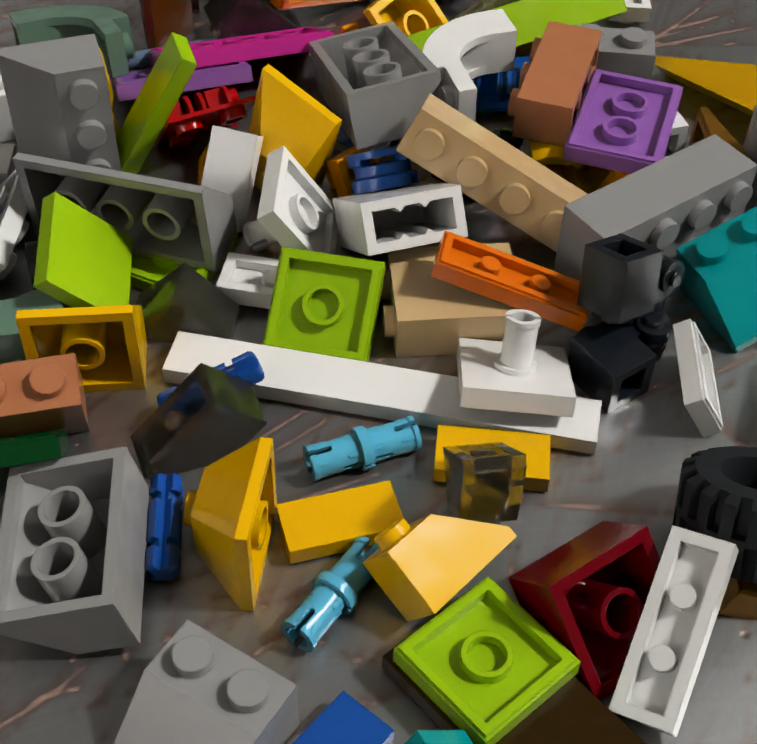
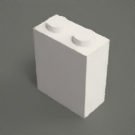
M425 181L333 198L340 246L367 256L438 243L444 231L468 237L462 190L459 184Z

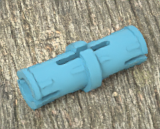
M409 415L402 419L367 429L360 425L350 428V434L325 442L303 446V457L307 471L312 470L310 472L311 480L315 482L333 474L358 467L362 471L375 468L376 462L400 454L421 450V434L418 425H414V417Z
M364 536L357 537L353 541L352 546L330 571H321L314 578L310 594L289 618H286L280 625L282 633L290 643L294 645L302 635L304 639L299 644V649L304 652H312L317 646L318 641L341 614L344 616L349 615L358 604L357 595L372 579V575L362 562L379 548L376 543L365 553L363 550L370 543V539Z

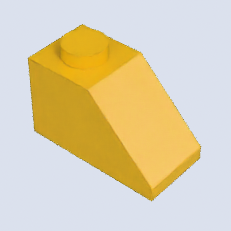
M434 514L427 515L408 524L405 518L401 517L374 538V542L379 548L362 564L405 620L410 622L436 614L517 536L509 526Z

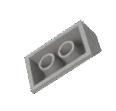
M95 33L0 48V72L19 153L122 171L105 66Z
M126 446L9 467L0 524V635L74 654L140 644L150 488Z

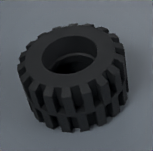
M726 446L697 451L682 463L672 525L736 544L739 552L730 577L757 583V447Z

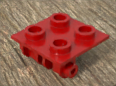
M225 85L204 91L202 94L200 92L194 93L193 98L196 112H194L189 97H181V105L178 100L154 143L155 147L169 143L171 149L187 146L196 141V135L211 132L213 125L237 130V124L248 117L247 113L253 107L256 95L239 100L237 90L235 88L228 89Z

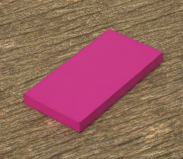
M306 26L189 43L197 63L196 68L309 52L308 42L333 36L334 32L328 29ZM163 47L152 48L148 51L151 67L156 63Z

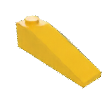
M664 56L655 57L654 65L665 76L752 116L754 107L757 105V65Z

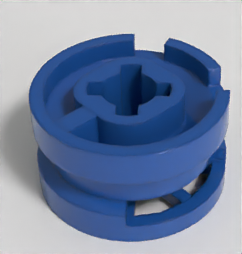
M397 146L346 156L347 166L353 170L355 180L351 182L353 195L419 183L418 172L412 169L409 158L396 151ZM391 156L390 161L374 164L370 162V159Z

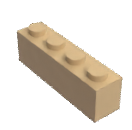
M431 93L396 148V151L448 184L461 185L462 193L557 252L564 206L588 195Z

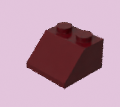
M602 521L510 576L508 579L519 605L581 661L578 674L574 677L600 701L613 693L656 574L660 556L648 526Z

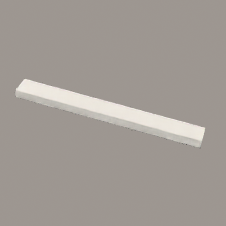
M178 331L162 368L164 382L184 385V381L222 363L225 366L232 365L231 359L251 351L257 356L263 368L264 379L248 388H245L243 384L238 386V392L235 394L392 421L411 415L414 417L416 425L438 428V425L551 435V448L592 455L595 454L602 400L577 397L573 417L460 407L458 377L183 331Z

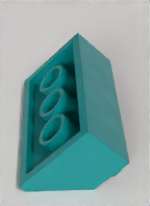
M757 206L676 248L677 260H680L685 266V276L680 289L735 353L757 342Z

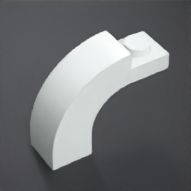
M503 9L472 13L449 21L430 35L423 48V53L441 72L442 81L432 95L475 121L477 87L472 79L486 74L514 70L517 30Z

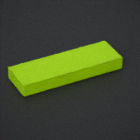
M171 32L116 136L122 172L137 174L140 171L164 124L197 67L187 37Z

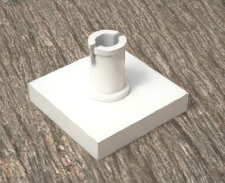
M285 146L268 153L257 220L250 221L243 226V235L248 246L253 245L252 250L254 252H260L278 242L282 247L335 255L338 228L332 201Z
M525 309L507 311L503 342L459 338L456 357L460 407L573 417L577 397L565 347L536 345L538 329L541 325V316Z

